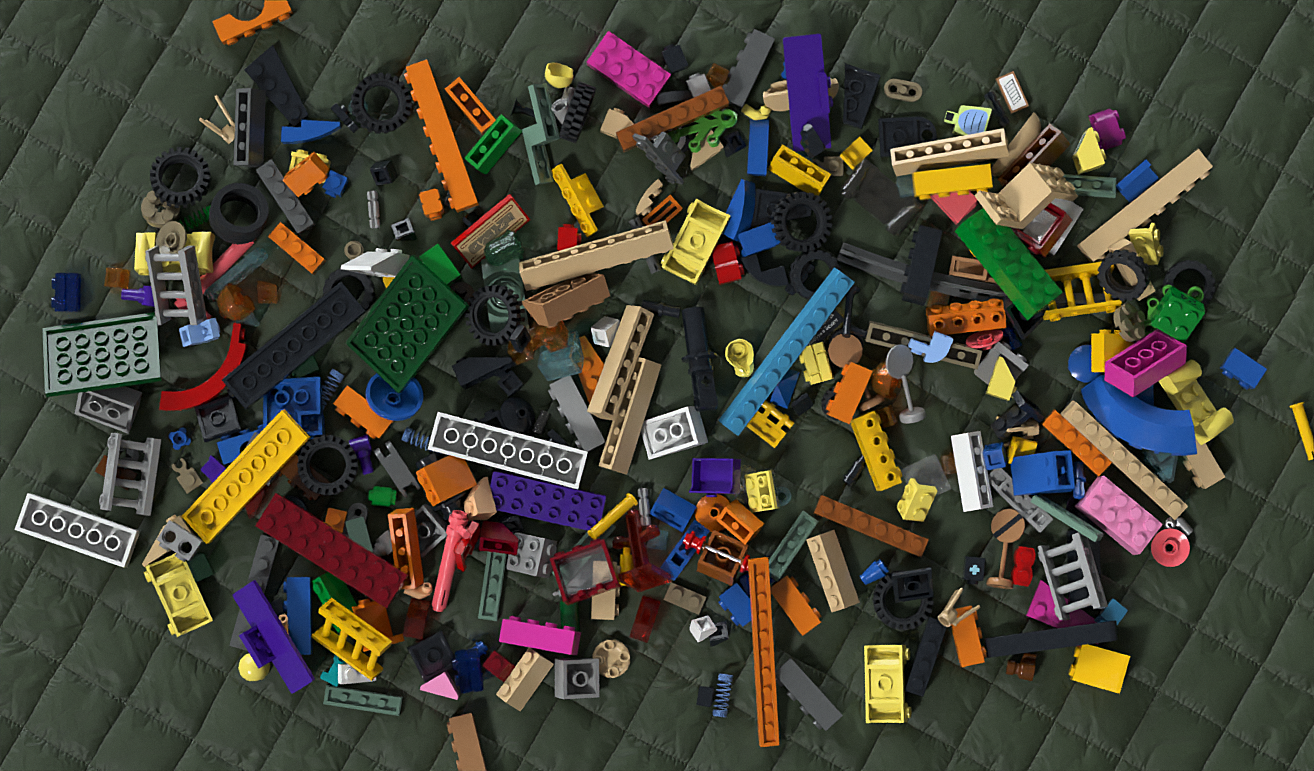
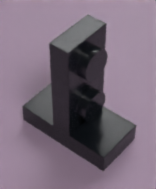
M1018 390L1012 394L1016 404L991 424L992 429L1001 441L1012 433L1007 432V429L1020 427L1030 417L1039 423L1045 419L1039 407Z

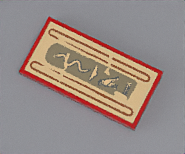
M509 194L453 240L451 244L472 269L530 219Z

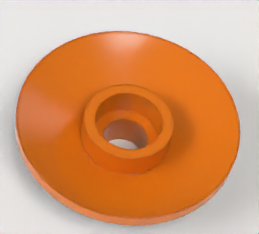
M717 494V497L704 496L696 505V521L710 530V532H713V530L717 532L724 530L725 527L716 519L724 508L730 504L729 500ZM712 509L718 511L717 516H711L710 512Z

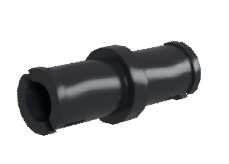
M643 300L642 308L653 314H658L659 317H662V315L678 319L680 317L681 306L664 304L662 301L657 303Z

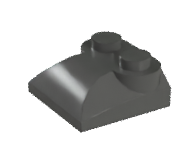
M424 504L415 512L420 555L422 558L447 537L446 529L448 523L437 511L432 509L434 507L428 504Z

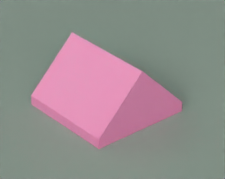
M447 671L420 687L422 691L456 700L460 698V693Z

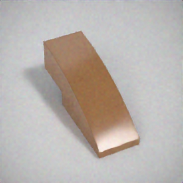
M952 256L949 275L997 284L978 260Z

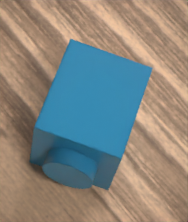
M1111 599L1107 602L1108 607L1103 608L1094 619L1095 622L1116 620L1118 625L1128 610L1115 599Z

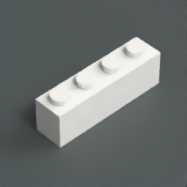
M981 431L951 436L963 511L993 507L988 472L983 456L984 449Z

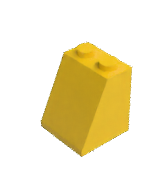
M1089 644L1076 646L1074 651L1076 660L1074 664H1071L1068 673L1071 676L1070 680L1120 694L1130 656Z

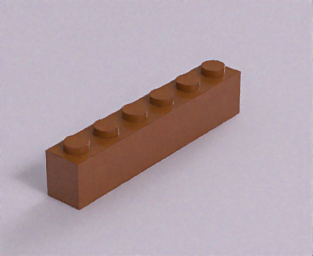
M719 86L616 132V137L623 152L638 147L636 145L637 142L632 137L634 134L645 136L651 141L658 138L661 132L669 133L729 106V101L722 86Z
M823 495L820 496L813 512L917 557H922L928 543V539Z

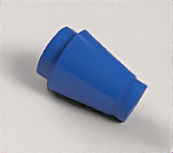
M881 559L875 560L860 575V578L867 585L885 577L889 569Z

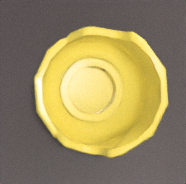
M560 63L547 64L545 79L551 86L566 88L572 83L574 77L573 69Z
M248 653L241 658L238 669L240 675L247 681H259L268 675L270 663L258 669Z

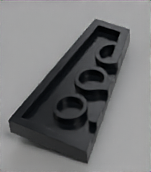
M273 45L244 69L258 87L266 91V96L293 127H296L301 123V120L309 116Z

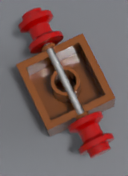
M713 530L707 543H705L706 536L698 538L695 536L694 531L686 534L683 541L685 549L688 550L692 547L696 549V554H700L703 550L697 565L698 572L731 586L739 571L741 573L749 572L748 559H750V555H748V544L744 545L741 541Z

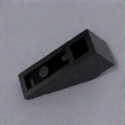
M469 357L457 360L456 364L452 365V368L460 386L466 390L516 366V362L512 358Z

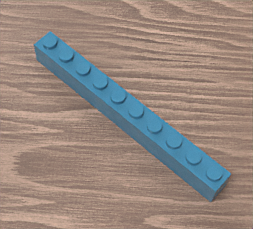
M835 267L720 417L719 422L739 436L855 283Z

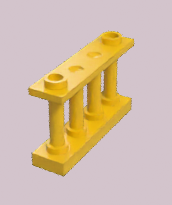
M1101 262L1045 270L1054 282L1061 281L1064 284L1068 307L1057 309L1056 301L1049 305V310L1045 311L1044 320L1058 321L1063 317L1104 311L1106 313H1113L1116 308L1121 306L1122 301L1113 300L1112 295L1107 294L1105 291L1106 302H1094L1090 278L1091 276H1097L1099 273L1098 267L1101 265ZM1114 264L1111 265V268H1110L1111 273H1112V271H1113V269H1114ZM1080 278L1082 280L1087 305L1076 306L1071 284L1072 279Z
M331 597L319 608L318 612L326 618L325 624L313 633L311 637L372 681L384 669L376 663L377 658L391 646L392 641ZM332 624L341 629L340 635L331 630ZM347 635L356 640L355 646L346 641ZM363 645L371 650L370 657L361 652Z

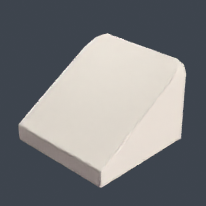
M707 615L691 620L690 631L697 642H700L716 632L717 627Z

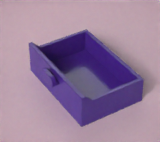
M692 458V487L689 493H707L706 497H717V494H740L741 459Z

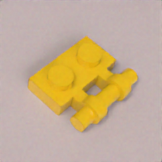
M765 400L761 405L765 409L764 413L762 414L757 411L746 427L775 448L786 434L781 427L786 425L790 429L794 422L789 419L790 416L786 413L783 414L776 409V405L770 404ZM769 414H772L779 422L774 424L767 417Z

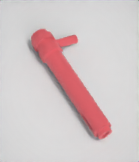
M255 240L242 245L232 244L213 263V273H206L200 276L203 295L254 244ZM176 298L174 304L179 309H188L185 298ZM206 311V316L208 320L212 316Z
M460 510L452 511V514L449 516L450 525H447L446 529L447 538L432 600L433 610L437 612H443L447 607L456 567L454 547L462 538L468 539L470 537V533L465 529L468 523L467 513Z

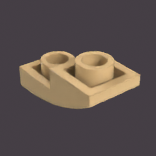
M659 179L646 190L640 199L636 209L637 216L641 214L645 216L652 210L653 202L650 200V197L655 198L662 192L663 184Z

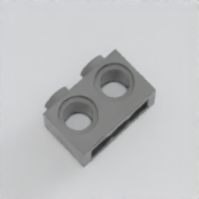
M172 520L168 521L156 539L160 542V547L167 551L173 550L176 552L175 556L183 562L186 560L191 561L204 542ZM170 531L176 535V539L173 542H169L166 538ZM185 542H189L192 545V550L189 553L183 551L182 547Z

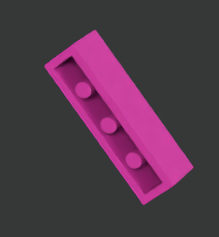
M510 616V619H503L499 642L577 655L581 632L575 631V627L564 626L563 629H560L554 623L546 622L544 626L539 625L537 620L528 619L527 622H521L520 617Z

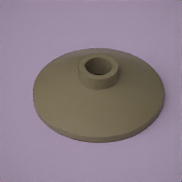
M170 221L161 227L156 237V246H159L160 254H178V251L185 247L187 233L184 226L179 222Z

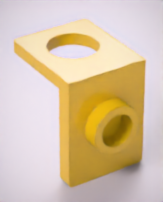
M858 137L840 154V157L853 170L856 165L872 152V148L861 137Z
M1012 436L1007 451L1008 463H1012L1014 456L1034 454L1037 442Z

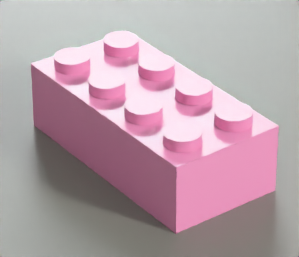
M1105 476L1097 477L1085 492V497L1081 498L1075 505V508L1132 555L1141 554L1163 525Z

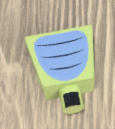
M961 105L958 113L947 111L944 122L954 124L952 133L957 136L986 132L992 109Z

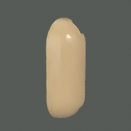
M830 78L831 88H828V96H832V99L839 90V83L836 78ZM787 80L771 84V88L763 92L764 103L771 110H789Z
M1034 112L1008 145L1010 156L998 158L992 166L991 176L1000 177L1040 134L1041 122Z

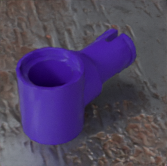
M143 286L139 290L122 289V300L138 301L143 306L155 307L151 286Z
M368 435L349 440L350 446L355 451L357 459H359L363 475L374 472L370 459L372 447Z

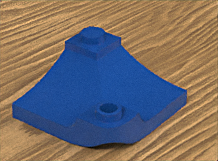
M321 378L284 379L263 396V429L281 410H286L310 436L309 439L325 435ZM275 390H278V392H277V393L275 394V396H274V395H273V392H274Z

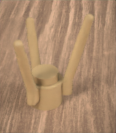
M216 95L215 99L231 126L227 124L221 130L208 120L200 118L199 121L230 144L235 138V123L220 98Z
M1029 418L1021 427L1009 428L1007 432L1022 431V434L1025 436L1020 438L1033 439V435H1039V425L1036 420ZM1011 441L1004 443L1005 448L1010 445Z
M963 588L955 590L946 607L938 616V620L946 627H950L951 624L956 626L961 620L980 608V605H977L957 618L958 612L953 606L961 595Z

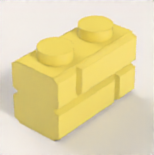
M820 342L806 346L799 355L800 363H804L806 368L803 371L805 381L812 385L834 379L824 343Z

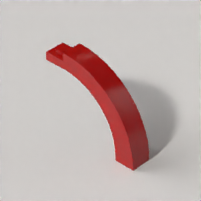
M233 323L230 348L220 369L209 380L195 388L176 392L162 391L159 410L182 411L192 409L213 400L227 389L222 379L243 363L247 354L248 345L241 343V340L245 339L246 329L243 328L242 324Z

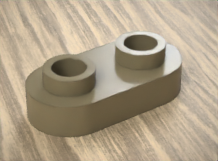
M890 79L884 86V93L892 99L916 102L922 95V88L915 82ZM895 86L897 91L891 92L890 87ZM909 90H914L916 94L910 96Z

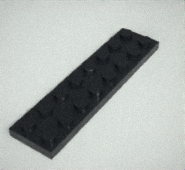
M340 282L224 377L222 381L247 410L360 318L366 311L343 283Z

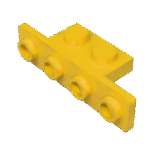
M561 163L551 170L553 178L558 183L563 197L571 207V212L577 218L581 230L585 233L586 237H589L598 231L590 214L604 206L586 173L570 179Z

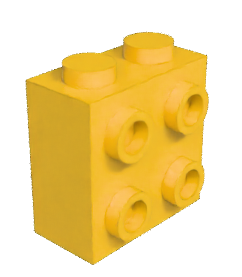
M1099 330L1098 334H1092L1091 372H1105V362L1133 345L1134 341L1128 342L1124 340L1119 334L1122 332L1121 330H1114V334L1111 333V330Z

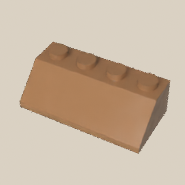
M592 273L577 276L575 279L564 280L522 301V304L539 325L552 328L557 326L558 322L571 319L575 313L587 311L589 306L604 302V299L609 297L610 293L604 275Z

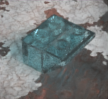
M577 330L542 339L537 367L547 381L582 373L584 356Z
M1147 449L1143 451L1145 455L1143 459L1149 467L1153 466L1156 470L1154 474L1159 480L1164 483L1174 481L1178 456H1171L1172 453L1163 452L1156 454L1154 451Z

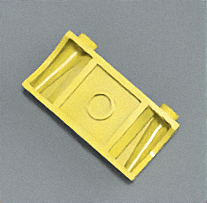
M698 199L694 203L692 202L687 210L689 214L673 243L674 249L670 250L668 254L666 253L661 261V267L664 270L696 286L731 217L729 214L721 212Z
M192 232V234H187L185 247L195 246L199 275L213 273L212 248L215 235L212 232ZM136 233L134 270L139 275H149L145 251L156 246V233ZM162 261L163 272H181L179 261Z
M1189 360L1186 364L1159 380V383L1177 410L1190 411L1195 437L1199 444L1203 445L1232 425L1234 419L1232 413L1226 408L1215 409L1196 380L1202 374L1200 365L1194 360Z
M175 553L145 567L147 571L143 573L147 582H152L170 621V624L167 626L171 635L175 634L176 637H179L213 620L187 562L178 559Z
M865 645L866 723L908 722L912 711L911 707H908V704L905 703L904 664L907 663V660H910V649H907L906 645Z

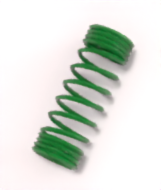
M211 205L205 207L207 212L203 208L206 220L202 216L201 212L198 210L201 222L196 216V214L193 212L197 225L195 224L190 215L188 216L192 227L184 217L187 226V229L185 228V230L187 232H189V227L191 229H194L193 224L196 227H198V222L201 225H203V220L205 222H208L207 216L209 218V210ZM180 219L176 221V222H179V223H181V224L183 225V223H182V221H181Z

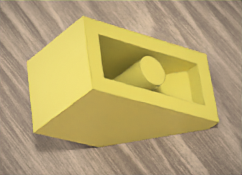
M999 356L997 357L986 394L1009 401L1010 397L1013 398L1012 394L1017 390V387L1014 386L1015 380L1004 358Z

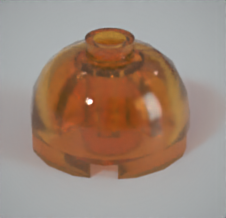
M228 283L221 289L217 297V305L220 309L219 314L223 318L240 321L250 316L255 310V306L248 295L244 297L240 293L242 289L233 283Z
M883 361L875 369L871 370L873 371L870 376L872 388L877 395L879 394L886 399L893 400L897 395L894 391L896 387L900 389L902 378L896 379L891 377L886 369V361Z

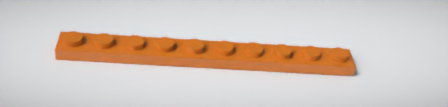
M763 557L748 559L759 746L769 747L779 745L769 559Z

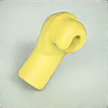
M747 104L741 110L742 113L753 120L767 119L771 111L766 105H763L761 109L755 110Z

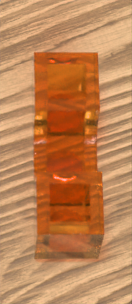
M562 321L552 328L539 325L528 329L527 331L532 339L523 352L515 351L512 343L509 341L508 354L518 365L534 359L535 351L543 345L547 347L550 353L560 350L568 345L569 331Z

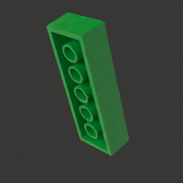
M984 208L962 222L955 230L956 234L1027 321L1053 303L1063 293L1011 228L996 225Z

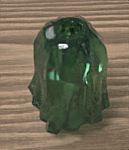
M507 229L503 235L492 239L486 244L484 255L490 265L501 266L514 259H523L524 249L523 247L521 248L522 242L517 241L518 236L515 231Z

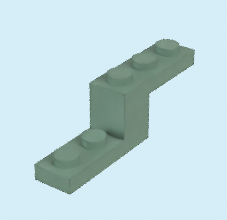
M547 83L528 86L537 124L522 129L535 185L554 182L545 144L560 139L554 112L551 109L552 103Z

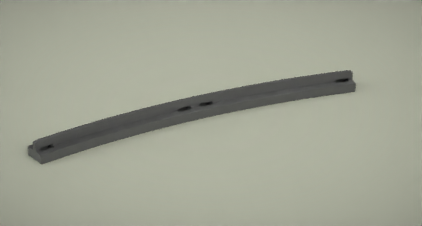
M843 242L837 261L892 281L906 282L907 276H904V271L908 264L882 257ZM844 254L849 257H852L853 260L843 257L842 255ZM933 272L929 289L931 292L980 302L988 301L992 298L1003 300V297L1007 296L999 285L958 278ZM960 289H961V290L971 291V293H964V292H959V291H960ZM1063 292L1055 300L1057 309L1068 307L1066 293ZM1073 293L1076 306L1087 305L1085 293ZM978 294H987L989 295V297L980 296ZM1093 294L1095 303L1106 302L1100 301L1106 300L1104 294ZM1047 306L1043 310H1049V306Z

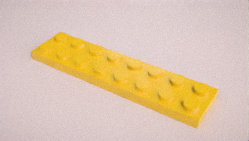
M281 410L181 517L206 544H210L309 440L310 436L286 410Z

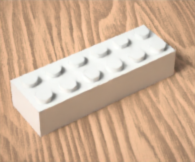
M27 493L15 527L17 531L124 568L129 565L140 534L139 530L31 493Z

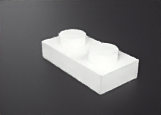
M348 663L338 664L339 684L371 682L370 679Z

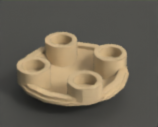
M617 640L603 641L593 652L592 658L599 659L600 675L615 678L622 675L628 669L630 653L622 642Z

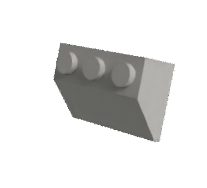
M126 386L78 393L75 414L129 434L140 405L142 392Z

